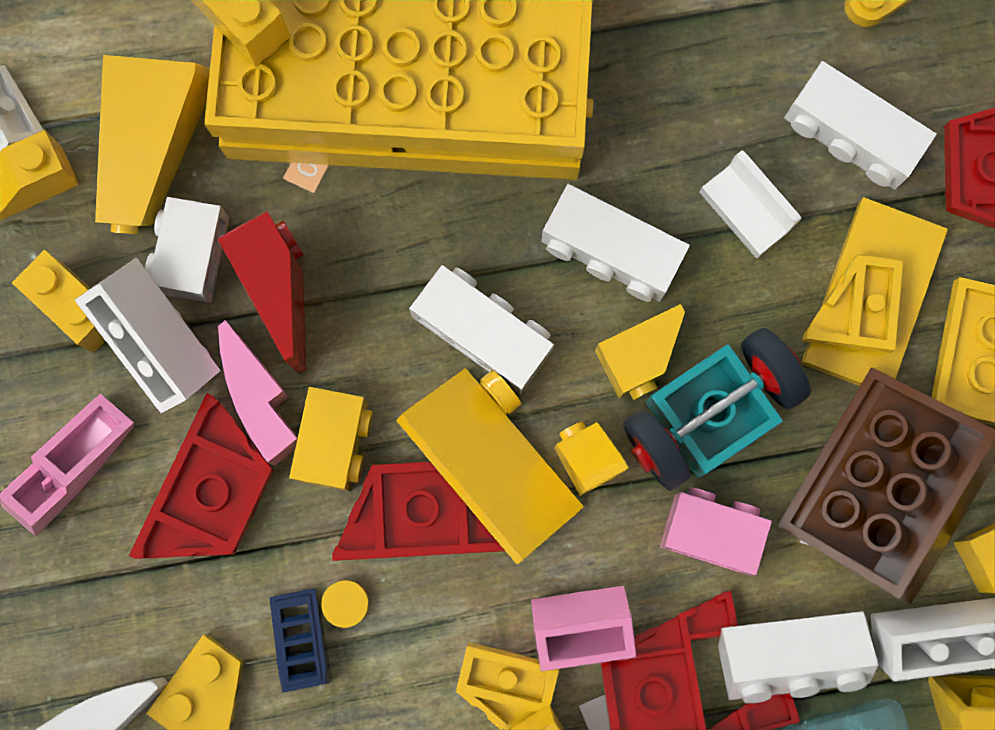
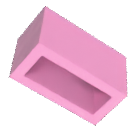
M689 487L688 494L682 492L675 494L660 548L745 575H757L772 522L771 520L759 517L761 509L736 501L733 502L732 508L714 503L715 494Z
M624 586L531 599L541 671L636 657L631 614Z

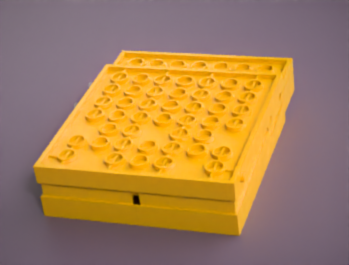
M269 0L282 13L290 37L257 67L214 25L205 126L212 137H219V147L227 159L578 180L580 159H582L585 144L586 118H592L593 99H587L592 0Z

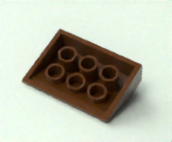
M871 367L778 526L897 598L912 604L995 465V429Z

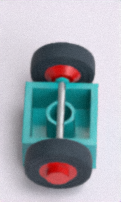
M761 328L756 330L741 343L743 355L752 374H749L730 345L727 344L651 395L645 403L652 414L646 409H641L623 421L626 435L634 447L631 449L633 457L645 473L651 472L667 490L676 489L691 477L688 465L697 478L701 477L783 422L761 391L763 388L779 405L786 409L796 407L811 395L808 378L797 355L769 329Z

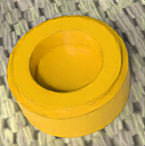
M491 370L480 379L482 388L505 414L510 415L522 405L513 390L494 370Z
M337 581L330 585L323 594L321 601L322 612L331 624L342 628L352 627L358 624L368 611V594L364 587L356 581Z

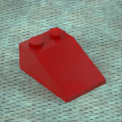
M268 211L217 239L282 357L298 374H301L307 370L304 277L297 259L304 256L284 220L275 224Z

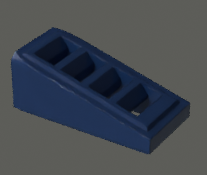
M317 589L269 597L282 693L330 683L332 675ZM308 604L309 613L284 618V608ZM310 623L311 632L287 637L286 627ZM313 642L314 651L290 655L289 646ZM315 661V671L294 675L293 665Z

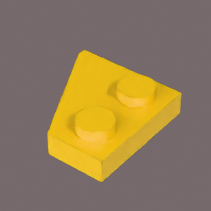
M866 255L854 257L804 332L802 341L885 353L895 351L904 260Z
M208 634L202 635L146 714L167 730H230L231 722L234 721L237 705L236 693L237 687L241 682L244 661Z
M468 642L456 692L472 706L479 707L485 712L487 719L500 730H509L551 705L559 669L541 671L539 659Z

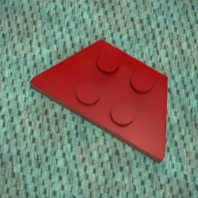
M206 393L131 549L129 557L134 559L236 554L274 473V469L215 396Z
M431 462L371 465L363 483L360 496L350 512L347 525L339 543L334 548L332 561L504 552L505 550Z

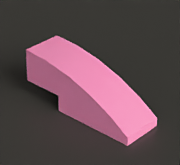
M225 320L218 326L220 355L229 392L249 437L265 460L276 466L295 450L298 439L297 434L276 410V407L288 399L289 395L237 331Z
M99 394L31 456L33 463L0 493L2 508L36 537L98 472L134 427V422L102 394Z

